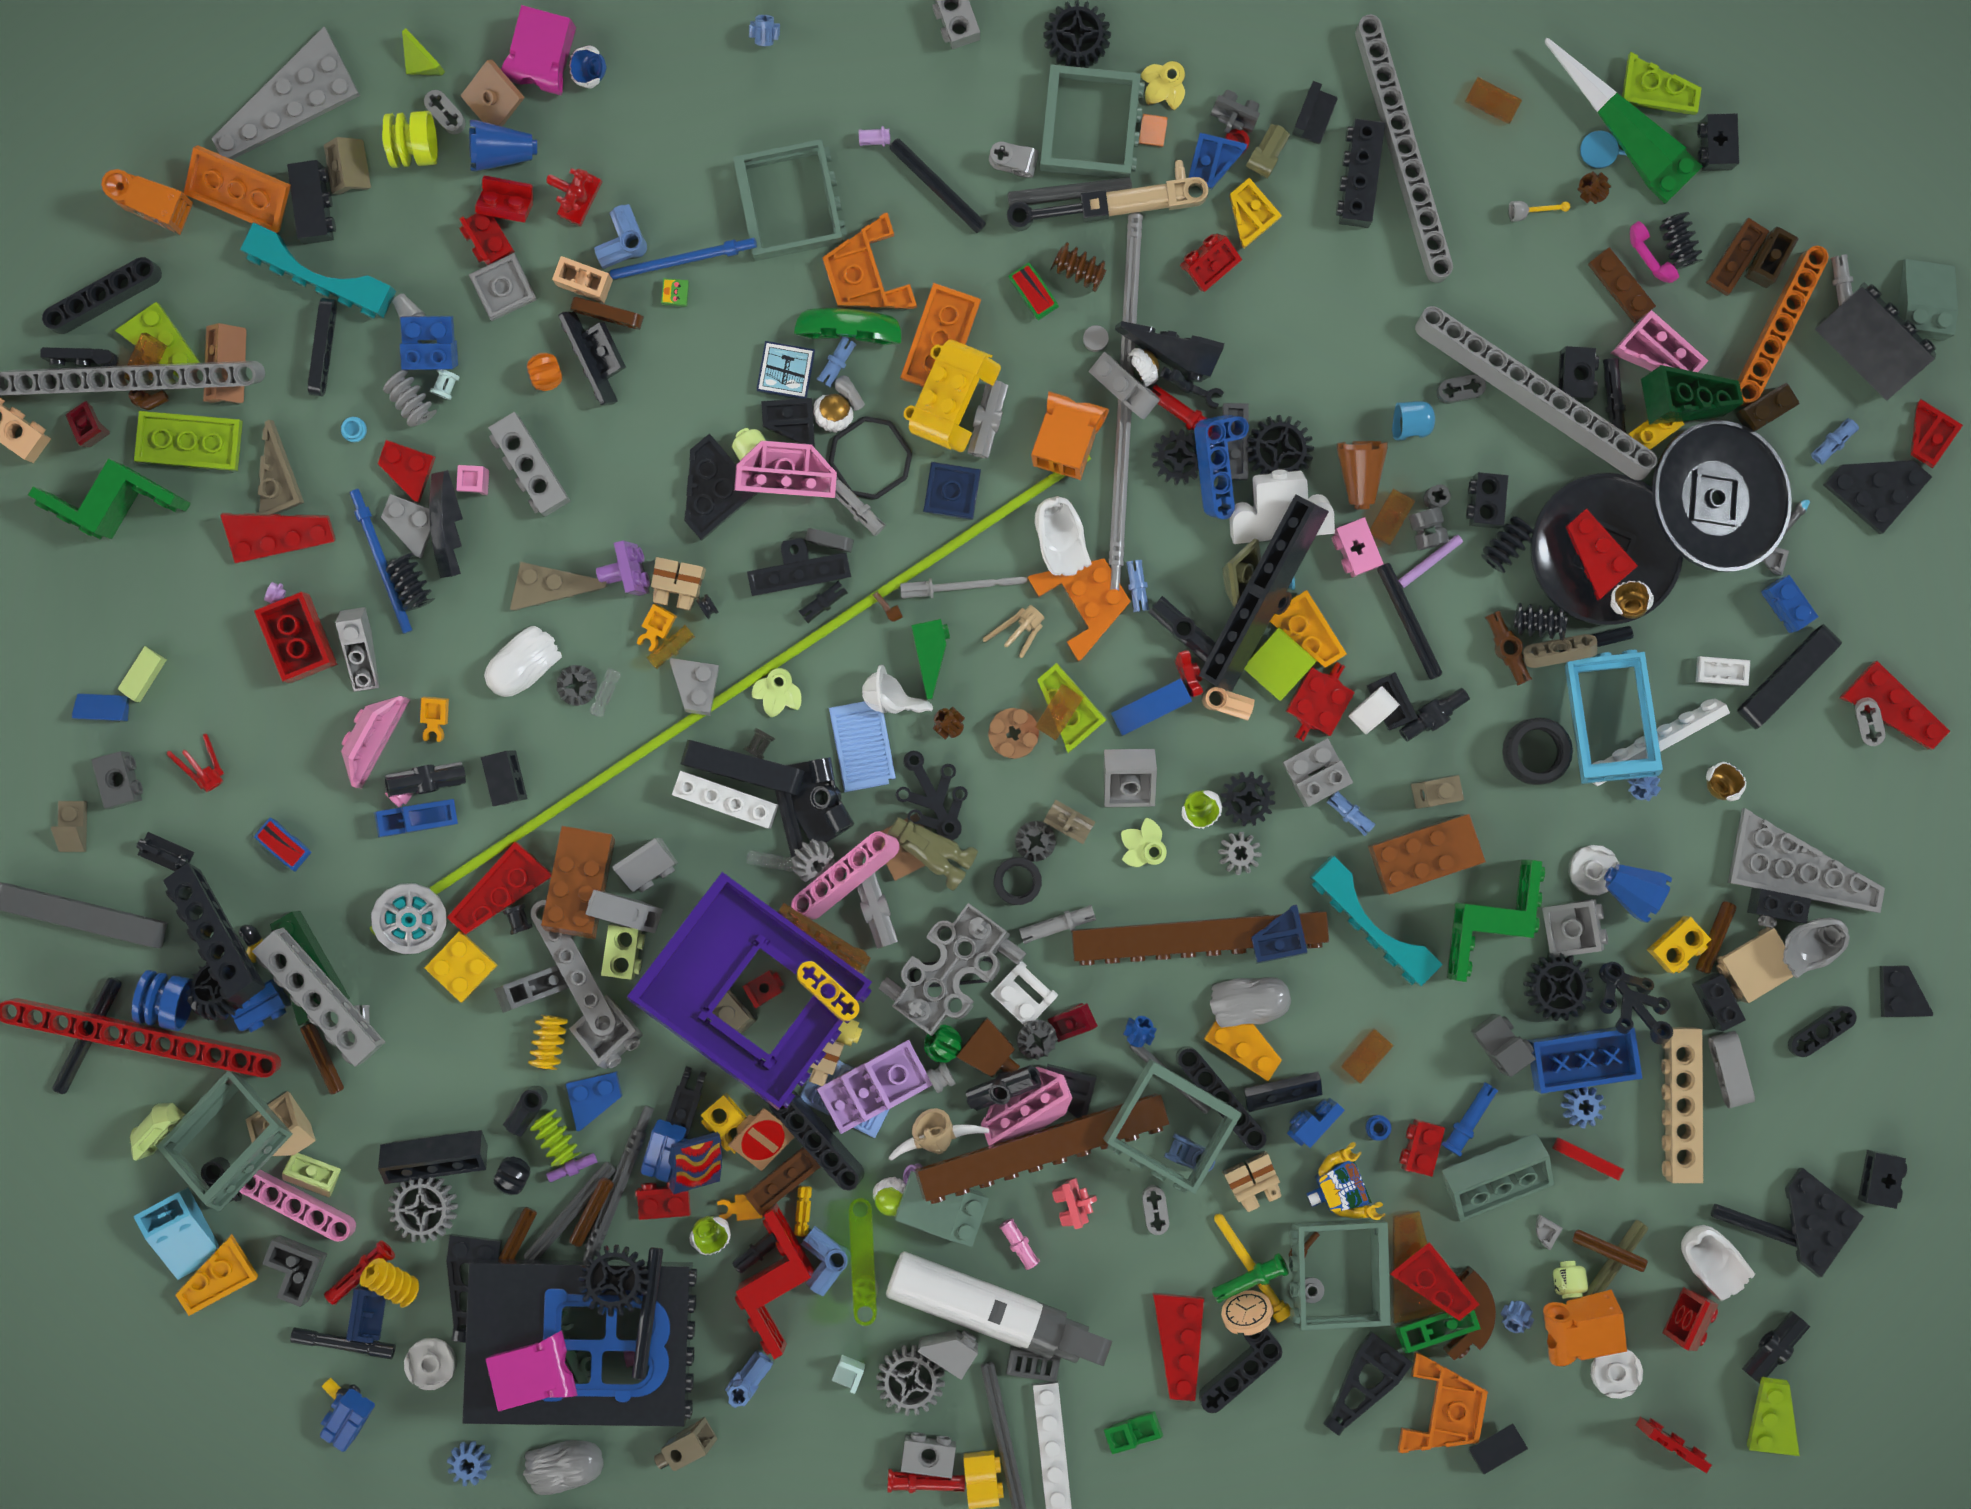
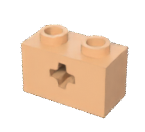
M563 256L560 257L552 278L558 287L601 303H605L613 282L609 273Z

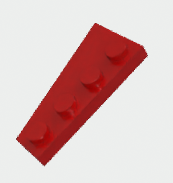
M1874 661L1839 697L1853 705H1856L1862 698L1869 697L1874 699L1880 708L1884 724L1897 729L1901 734L1929 750L1934 749L1950 732L1878 661ZM1865 705L1863 712L1870 714V710L1874 708Z
M514 842L447 918L465 935L469 934L549 880L552 873L518 842Z
M1153 1293L1169 1398L1173 1400L1195 1401L1204 1298Z

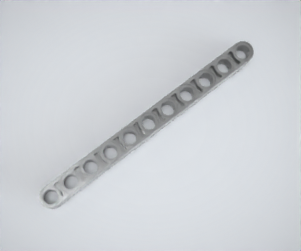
M1366 15L1360 20L1356 28V40L1380 121L1385 123L1384 134L1426 275L1431 282L1441 283L1452 272L1453 262L1381 21L1375 15ZM1363 26H1371L1374 33H1366L1363 30ZM1370 50H1378L1381 57H1373L1370 54ZM1377 74H1385L1388 77V81H1380L1377 78ZM1391 97L1394 99L1395 105H1387L1384 98ZM1399 121L1402 129H1394L1391 122ZM1406 145L1410 153H1401L1398 146ZM1405 169H1413L1417 177H1408ZM1418 192L1422 194L1424 201L1418 202L1414 200L1412 193ZM1420 217H1428L1431 225L1424 226L1421 224ZM1427 241H1435L1438 249L1431 250L1428 248ZM1434 265H1442L1445 273L1438 274L1435 272Z
M1430 306L1424 309L1415 325V330L1420 337L1634 480H1642L1655 467L1657 457L1650 449L1440 308Z
M257 361L9 370L0 372V395L248 386L260 383L265 377V369ZM247 367L253 373L252 379H249L246 375ZM223 368L228 373L227 380H225L222 377L221 373ZM198 369L203 373L202 381L197 376ZM174 370L178 373V382L173 378ZM125 372H126V373L129 375V377H130V382H129V384L125 381V378H124ZM149 372H152L154 375L153 383L149 380ZM101 373L106 379L105 384L100 380ZM77 375L81 378V385L76 381ZM52 376L57 380L56 386L52 382ZM28 377L32 379V387L28 383ZM4 378L8 380V388L4 384Z

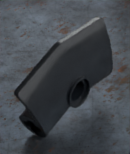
M831 757L786 765L805 771L798 796L792 795L797 819L810 841L814 839L817 842L827 843L854 825L852 818L841 801V792L835 785ZM825 791L828 794L827 802L823 798V794Z

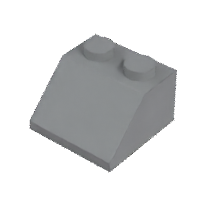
M1155 749L1104 750V807L1155 806L1157 778Z
M654 838L612 866V868L632 892L640 890L643 893L654 885L652 880L658 876L664 879L675 871L673 866L678 864L662 838Z
M956 1329L921 1337L918 1344V1352L962 1380L978 1355V1343L975 1341L977 1338L968 1331L963 1330V1332H960Z

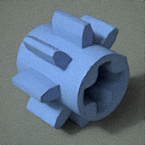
M758 15L755 17V21H750L749 38H755V44L771 46L774 44V40H778L780 24L774 23V17Z
M1657 776L1629 779L1627 782L1632 785L1628 791L1637 800L1646 799L1650 801L1661 790L1657 786L1661 779Z
M1511 1301L1509 1306L1505 1305L1501 1312V1315L1504 1317L1502 1323H1504L1506 1329L1513 1333H1524L1525 1329H1530L1534 1322V1319L1531 1317L1533 1311L1525 1302Z

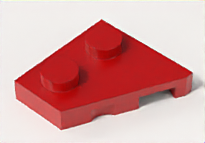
M1920 399L1916 405L1910 455L1933 468L1963 424Z
M386 440L377 464L415 502L420 503L436 457Z

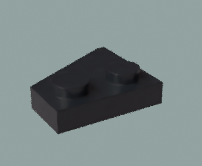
M812 398L761 401L763 428L798 443L812 445L815 448Z
M1880 966L1881 1017L1933 1016V1011L1909 966Z
M1047 1064L1046 1070L1064 1075L1072 1095V1100L1067 1110L1076 1118L1087 1115L1097 1076Z

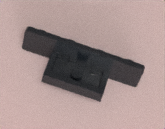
M575 312L560 313L558 316L561 320L562 329L567 333L572 343V349L583 366V372L594 389L596 399L601 405L615 404L618 400L608 379L625 369L626 366L605 322H599L587 331H584Z

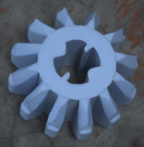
M1588 1087L1580 1088V1090L1578 1088L1571 1089L1573 1095L1564 1093L1563 1096L1569 1100L1568 1102H1562L1561 1107L1568 1108L1563 1113V1116L1570 1118V1124L1576 1125L1579 1123V1127L1585 1128L1587 1122L1591 1126L1596 1125L1594 1117L1600 1120L1603 1119V1116L1598 1112L1599 1110H1605L1606 1106L1598 1103L1604 1097L1600 1094L1596 1095V1088L1591 1087L1589 1090ZM1583 1102L1587 1103V1104H1588L1587 1109H1585V1108H1583V1110L1579 1109V1104H1580V1103H1581V1104H1584Z
M472 1441L469 1447L467 1443L461 1442L459 1448H453L451 1451L453 1456L447 1459V1463L452 1466L447 1471L449 1474L456 1473L453 1479L454 1482L461 1478L463 1486H467L469 1481L475 1486L479 1483V1479L484 1480L487 1477L486 1471L490 1470L492 1465L486 1462L490 1459L491 1455L482 1453L485 1445H481L477 1449L476 1441ZM467 1460L469 1463L473 1462L474 1465L471 1467L470 1464L465 1465L464 1462Z

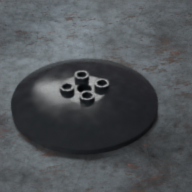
M1722 420L1708 421L1682 431L1664 449L1653 476L1652 499L1658 524L1671 546L1682 557L1698 567L1715 572H1734L1752 567L1763 561L1776 549L1788 527L1792 495L1786 469L1777 452L1761 435L1739 423ZM1713 492H1716L1720 497L1718 505L1712 500Z
M1598 473L1570 482L1558 490L1546 502L1533 528L1534 532L1532 533L1530 547L1531 561L1540 587L1552 603L1558 608H1563V612L1578 620L1596 625H1617L1636 620L1621 616L1612 609L1611 595L1617 585L1600 600H1597L1592 583L1584 571L1585 567L1582 560L1577 555L1566 526L1581 512L1588 509L1638 565L1617 585H1621L1623 582L1627 583L1628 581H1640L1646 584L1654 597L1652 607L1643 616L1647 615L1658 607L1670 594L1679 578L1683 563V557L1667 541L1658 524L1653 507L1652 487L1640 480H1634L1627 475L1616 473Z

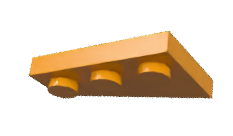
M1307 590L1291 599V603L1284 613L1280 615L1274 613L1270 620L1274 626L1280 627L1325 668L1347 655Z
M1215 1020L1203 1038L1267 1081H1269L1282 1061L1254 1024H1241L1221 1028Z
M231 1234L177 1291L176 1297L188 1316L255 1281L258 1278V1274Z

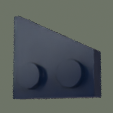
M1297 905L1291 906L1285 913L1251 938L1256 964L1308 953Z

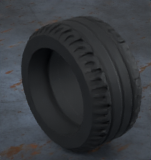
M1527 719L1513 726L1507 733L1502 748L1503 760L1508 771L1521 782L1532 785L1551 783L1559 779L1569 768L1573 757L1572 741L1565 729L1551 719ZM1531 730H1542L1548 733L1556 744L1557 756L1555 762L1550 769L1542 773H1534L1526 769L1518 756L1519 742L1523 735Z

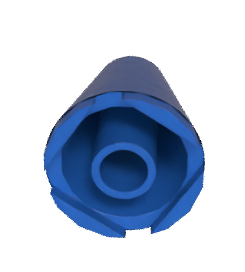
M469 120L470 127H474L469 128L471 163H475L470 164L471 171H481L532 160V155H537V140L532 139V134L478 120Z

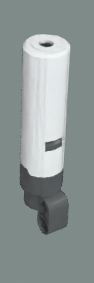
M906 1251L900 1254L886 1291V1296L889 1299L1048 1359L1055 1355L1077 1363L1079 1358L1104 1366L1113 1342L1088 1332L1089 1326L1066 1318L1067 1312Z

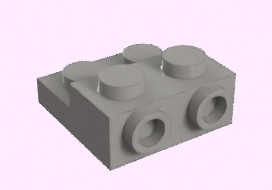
M1596 899L1542 908L1549 950L1555 957H1559L1560 953L1569 956L1599 952L1605 949V944H1608L1606 929L1601 930L1600 919H1604L1602 904H1597Z
M609 995L604 996L617 1021L615 1031L611 1035L606 1037L596 1035L590 1028L585 1016L581 1017L569 1028L595 1063L604 1069L616 1067L622 1060L620 1056L627 1050L632 1051L636 1049L640 1044L639 1039L643 1036L634 1022L623 1013ZM603 1016L596 1021L599 1030H606L610 1026V1019Z

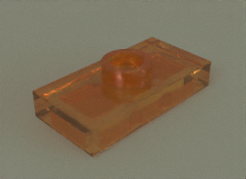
M1477 77L1465 102L1510 124L1522 99Z
M146 332L141 333L127 366L159 364L167 345ZM125 372L124 378L130 381L129 375ZM149 372L148 375L150 381L153 378L152 372Z
M1393 488L1370 527L1372 536L1387 545H1391L1415 500Z
M1062 684L1035 727L1054 740H1057L1084 697Z
M1373 1028L1340 1067L1361 1084L1394 1045Z

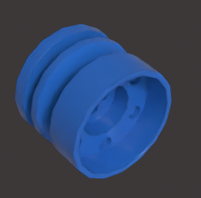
M146 970L138 981L134 992L131 1011L133 1021L136 1023L146 1022L150 1026L159 1022L161 1028L174 1031L182 1030L192 1009L187 1001L189 997L186 991L190 989L187 983L193 981V979L175 975L168 980L166 973L157 974L156 971Z

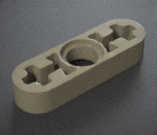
M1583 634L1564 638L1563 641L1557 639L1528 645L1523 650L1524 664L1531 668H1538L1593 657L1598 652L1597 638L1590 634ZM1557 650H1566L1564 652H1555Z

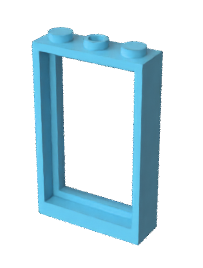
M1626 650L1619 655L1605 652L1597 654L1596 657L1566 662L1565 673L1581 784L1659 776L1663 768L1645 652ZM1634 667L1648 759L1591 764L1578 673Z

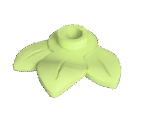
M773 669L767 678L758 680L752 689L753 698L763 699L764 710L769 717H775L780 714L785 705L794 710H799L801 706L800 689L792 683V676L786 669ZM775 678H782L784 683L782 685H777L775 683Z
M1145 818L1141 830L1127 829L1121 832L1122 841L1129 850L1122 858L1126 864L1132 867H1140L1146 863L1157 865L1166 858L1167 850L1161 842L1162 830L1153 820ZM1152 847L1158 849L1159 853L1156 857H1152L1149 854V850Z

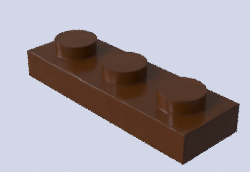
M1748 217L1706 283L1725 296H1728L1768 235L1769 230Z
M1610 247L1587 264L1633 323L1656 307Z
M802 1147L748 1190L744 1196L761 1216L821 1166Z

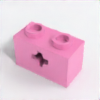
M1365 517L1335 529L1332 541L1336 550H1341L1344 558L1341 560L1343 569L1346 574L1350 573L1351 578L1383 565ZM1354 545H1360L1361 550L1357 553L1356 551L1352 552L1350 548Z

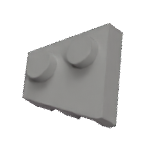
M390 494L381 518L415 556L422 558L431 536L430 509Z

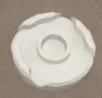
M1589 845L1579 849L1572 856L1569 862V877L1577 890L1588 895H1602L1609 891L1605 887L1606 881L1604 880L1607 870L1611 866L1615 867L1619 862L1615 854L1604 846Z
M425 1338L416 1342L409 1349L404 1360V1371L408 1380L423 1390H436L444 1386L453 1377L456 1370V1356L453 1349L445 1341L438 1338Z
M1627 1349V1352L1594 1358L1591 1364L1590 1375L1593 1384L1601 1393L1610 1398L1622 1399L1631 1396L1638 1385L1640 1386L1643 1380V1368L1636 1355Z

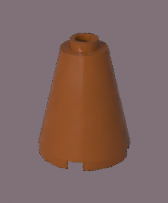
M1353 441L1352 444H1346V442L1337 443V452L1349 504L1354 505V509H1370V504H1375L1388 442Z

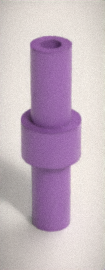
M592 1153L576 1161L575 1159L564 1163V1166L550 1171L546 1175L551 1183L567 1175L570 1177L580 1173L579 1170L598 1161L595 1154Z

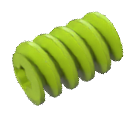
M556 1109L534 1121L535 1123L530 1128L531 1131H540L535 1137L536 1140L545 1139L540 1147L541 1149L550 1148L546 1157H555L551 1163L552 1167L561 1166L582 1153H573L578 1145L576 1143L568 1144L572 1135H563V1132L567 1129L566 1125L557 1126L562 1118L561 1116L552 1117L557 1111Z

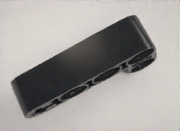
M1267 1327L1255 1335H1244L1242 1333L1251 1346L1200 1390L1199 1400L1206 1412H1219L1282 1357V1347ZM1272 1343L1276 1345L1274 1353L1269 1355L1263 1353V1349L1267 1344ZM1249 1360L1257 1363L1252 1371L1244 1370V1364ZM1229 1377H1235L1237 1384L1234 1387L1228 1388L1224 1386L1225 1380ZM1218 1386L1221 1387V1390H1222L1223 1393H1224L1223 1396H1222L1221 1392L1218 1391V1389H1217ZM1210 1395L1215 1397L1216 1401L1212 1403L1206 1397Z

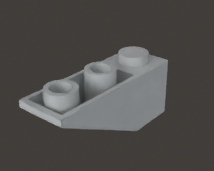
M366 608L342 610L339 612L335 623L353 690L355 692L379 688L372 631Z
M593 890L586 915L655 933L663 909L640 900Z

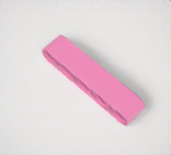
M880 831L869 835L793 898L791 902L793 913L811 920L819 918L891 860L899 851L898 840ZM885 841V845L883 849H881L882 843ZM866 856L865 863L862 864L863 859H864V857Z
M259 1170L253 1176L256 1182L254 1188L246 1183L239 1191L333 1241H343L355 1232L356 1222L351 1216L262 1170ZM270 1187L277 1189V1199H273L269 1195ZM292 1199L300 1201V1211L292 1207ZM315 1210L322 1212L324 1215L323 1222H318L314 1218ZM338 1222L345 1224L346 1234L338 1232Z

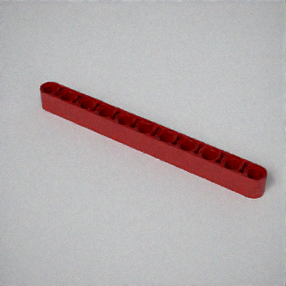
M13 998L0 1004V1021L10 1025L261 1078H267L275 1074L281 1067L280 1057L276 1053L21 998ZM10 1004L16 1007L17 1014L15 1017L8 1013ZM35 1010L42 1013L43 1017L40 1023L33 1017ZM61 1015L65 1016L68 1020L67 1028L62 1027L59 1023ZM86 1021H90L93 1024V1033H88L85 1030L84 1024ZM112 1026L119 1030L118 1039L113 1038L110 1034ZM137 1031L144 1034V1044L136 1041L135 1034ZM162 1037L170 1040L171 1046L169 1049H164L161 1046ZM188 1042L195 1045V1055L187 1052L186 1044ZM212 1048H217L221 1051L222 1057L220 1060L212 1057ZM238 1053L246 1056L247 1063L245 1066L237 1062L236 1056ZM264 1058L272 1062L271 1071H267L262 1067V1060Z

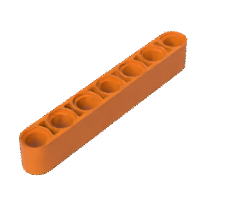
M1813 246L1798 258L1738 378L1741 392L1742 388H1746L1750 392V399L1743 397L1744 404L1740 405V407H1745L1755 402L1761 396L1828 262L1829 256L1825 248ZM1809 255L1816 257L1817 265L1810 262ZM1798 277H1802L1806 281V287H1802L1798 283ZM1787 299L1794 302V310L1788 307ZM1776 321L1783 324V332L1777 330ZM1765 343L1772 347V354H1768L1765 351ZM1753 366H1758L1761 369V377L1754 374Z

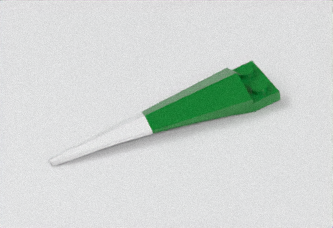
M1546 38L1545 44L1597 111L1646 186L1666 204L1703 166L1685 150L1686 147L1552 40Z

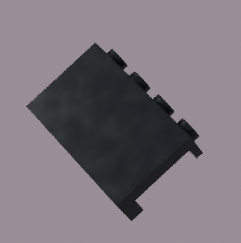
M1864 282L1857 291L1827 318L1821 320L1815 330L1887 401L1935 359L1936 347L1929 339L1925 338L1923 340L1916 333L1918 329L1909 320L1904 322L1898 316L1900 311L1891 302L1886 304L1880 298L1881 292L1873 284L1868 286Z

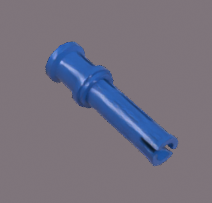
M1484 1082L1460 1123H1454V1130L1447 1141H1443L1441 1145L1461 1157V1151L1465 1144L1474 1137L1473 1129L1496 1093H1498V1090Z

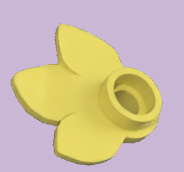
M1170 61L1163 66L1152 64L1146 67L1140 76L1145 82L1149 83L1145 91L1146 103L1156 104L1166 100L1171 109H1177L1185 96V89L1182 84L1185 78L1183 66L1178 62ZM1171 69L1177 72V76L1174 79L1168 78V72Z

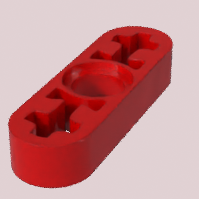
M1559 1137L1556 1138L1552 1149L1618 1181L1625 1170Z

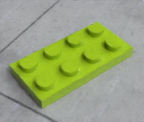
M139 411L134 461L137 463L238 471L243 421L239 419Z

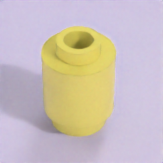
M851 1020L847 1024L843 1021L838 1028L842 1033L836 1041L851 1046L853 1042L858 1043L863 1030L858 1027L860 1022Z

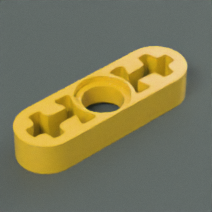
M807 961L799 966L797 970L798 981L840 1020L851 1021L858 1015L859 1004L857 1000L815 962ZM803 968L807 970L813 968L815 970L813 975L818 980L820 976L825 978L818 984L816 990L812 987L816 983L812 978L809 977L807 980L803 978ZM825 984L832 985L835 988L834 997L830 999L824 998L820 992L821 987ZM840 993L844 996L840 1001L845 1005L849 1003L853 1005L851 1010L854 1013L852 1015L849 1013L843 1015L841 1013L843 1007L839 1003L835 1007L831 1005L839 997Z

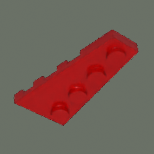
M222 513L220 515L235 563L327 544L336 540L330 518L325 515L285 516L281 514L255 515L250 513Z

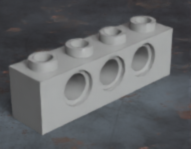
M513 412L488 427L492 433L489 436L491 442L496 449L501 447L505 454L502 460L509 470L514 469L518 475L515 481L522 492L527 490L532 498L528 502L536 514L540 512L546 517L571 502L518 414ZM515 438L520 439L519 448L510 450V441ZM526 460H532L533 468L528 472H524L522 464ZM540 481H545L547 485L546 490L543 493H536V484Z

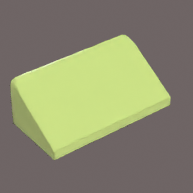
M144 646L118 687V690L131 700L141 702L167 659Z
M297 1153L290 1156L282 1172V1178L284 1181L330 1197L341 1169Z

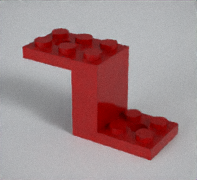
M777 1203L765 1212L763 1224L769 1234L774 1233L778 1240L775 1243L780 1254L785 1257L740 1282L735 1291L737 1294L735 1296L736 1303L741 1310L745 1309L750 1318L747 1320L754 1333L758 1331L762 1338L760 1343L764 1352L767 1355L771 1354L773 1359L783 1355L787 1343L765 1304L807 1281L814 1272L813 1265Z

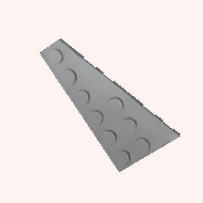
M323 27L212 137L220 155L233 160L360 96L327 29Z
M1742 808L1728 883L1791 894L1875 913L1881 912L1884 887L1847 868L1837 860L1826 856L1823 852L1790 833L1777 828L1767 820L1756 816L1746 808Z

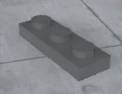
M1223 403L1222 416H1240L1245 418L1249 425V403ZM1234 422L1231 425V432L1235 429ZM1248 433L1242 439L1227 442L1232 480H1248V452H1246Z

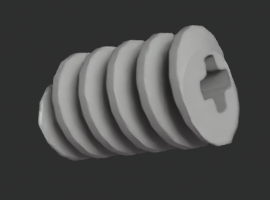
M401 370L386 382L383 391L386 394H390L389 399L392 402H396V409L402 410L401 416L407 419L408 426H418L430 420L437 410L428 411L432 403L430 401L422 402L426 394L417 395L416 393L421 387L419 385L411 387L410 385L415 380L414 377L405 379L409 370Z

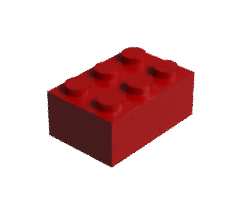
M301 591L254 610L282 682L293 683L338 665L310 594Z

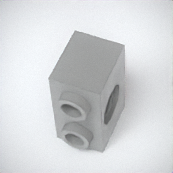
M912 1432L911 1435H906L901 1472L952 1478L956 1441H951L952 1438L948 1436H936V1439L927 1438L926 1434ZM925 1449H932L935 1451L936 1456L932 1459H926L923 1457L922 1452Z

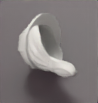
M879 665L877 672L869 676L863 684L862 696L864 701L875 711L896 714L903 710H911L917 713L924 711L932 712L933 706L929 701L907 696L897 679L887 674L884 665Z

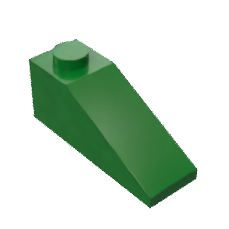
M941 619L911 625L927 701L933 700L947 646L946 639H950L948 625H942Z
M1474 1310L1460 1321L1447 1312H1441L1395 1327L1402 1350L1405 1353H1411L1481 1329Z

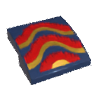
M718 1132L671 1144L668 1163L672 1168L669 1188L673 1194L720 1182L722 1148Z

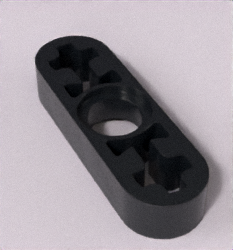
M1839 1005L1791 1036L1788 1041L1789 1051L1799 1057L1810 1056L1853 1027L1857 1019L1855 1011L1848 1006ZM1840 1012L1848 1014L1845 1017L1846 1023L1839 1021L1833 1025L1828 1021L1829 1018L1830 1021L1834 1022L1841 1017ZM1821 1024H1825L1828 1028V1035L1820 1039L1816 1035V1028ZM1812 1038L1814 1041H1816V1044H1814V1042L1809 1041L1806 1044H1804V1051L1796 1049V1047H1798L1799 1045L1797 1042L1798 1040L1807 1041L1808 1039Z

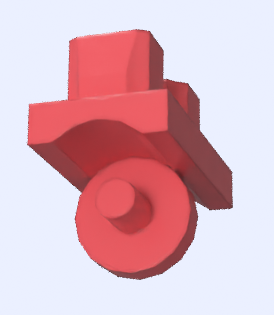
M1076 1178L1067 1180L1052 1191L1056 1203L1067 1201L1069 1210L1059 1213L1062 1226H1074L1075 1229H1079L1089 1222L1087 1214L1093 1213L1091 1204L1097 1201L1096 1195L1088 1196L1086 1187L1079 1189Z

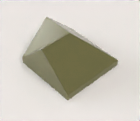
M1253 539L1222 568L1225 591L1233 607L1239 601L1261 559L1259 539Z

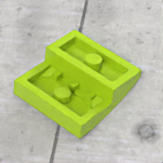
M1278 627L1261 648L1249 659L1244 670L1281 701L1317 660Z

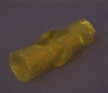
M684 625L669 639L665 638L663 640L664 643L646 658L658 669L670 657L678 655V651L695 636Z

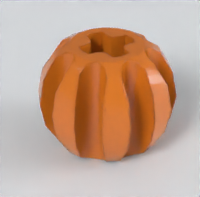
M538 353L527 362L528 373L532 385L536 389L548 391L556 388L561 383V370L553 354Z

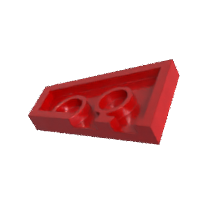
M1640 1417L1635 1424L1649 1438L1659 1442L1671 1452L1675 1451L1681 1458L1706 1474L1712 1466L1705 1459L1707 1454L1695 1446L1689 1449L1683 1445L1685 1440L1674 1432L1669 1436L1662 1431L1664 1426L1656 1420L1650 1418L1647 1421Z

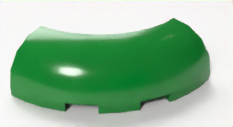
M839 308L808 309L798 317L794 329V334L811 339H839L842 336L855 337V340L880 345L901 343V328L894 317L861 310Z

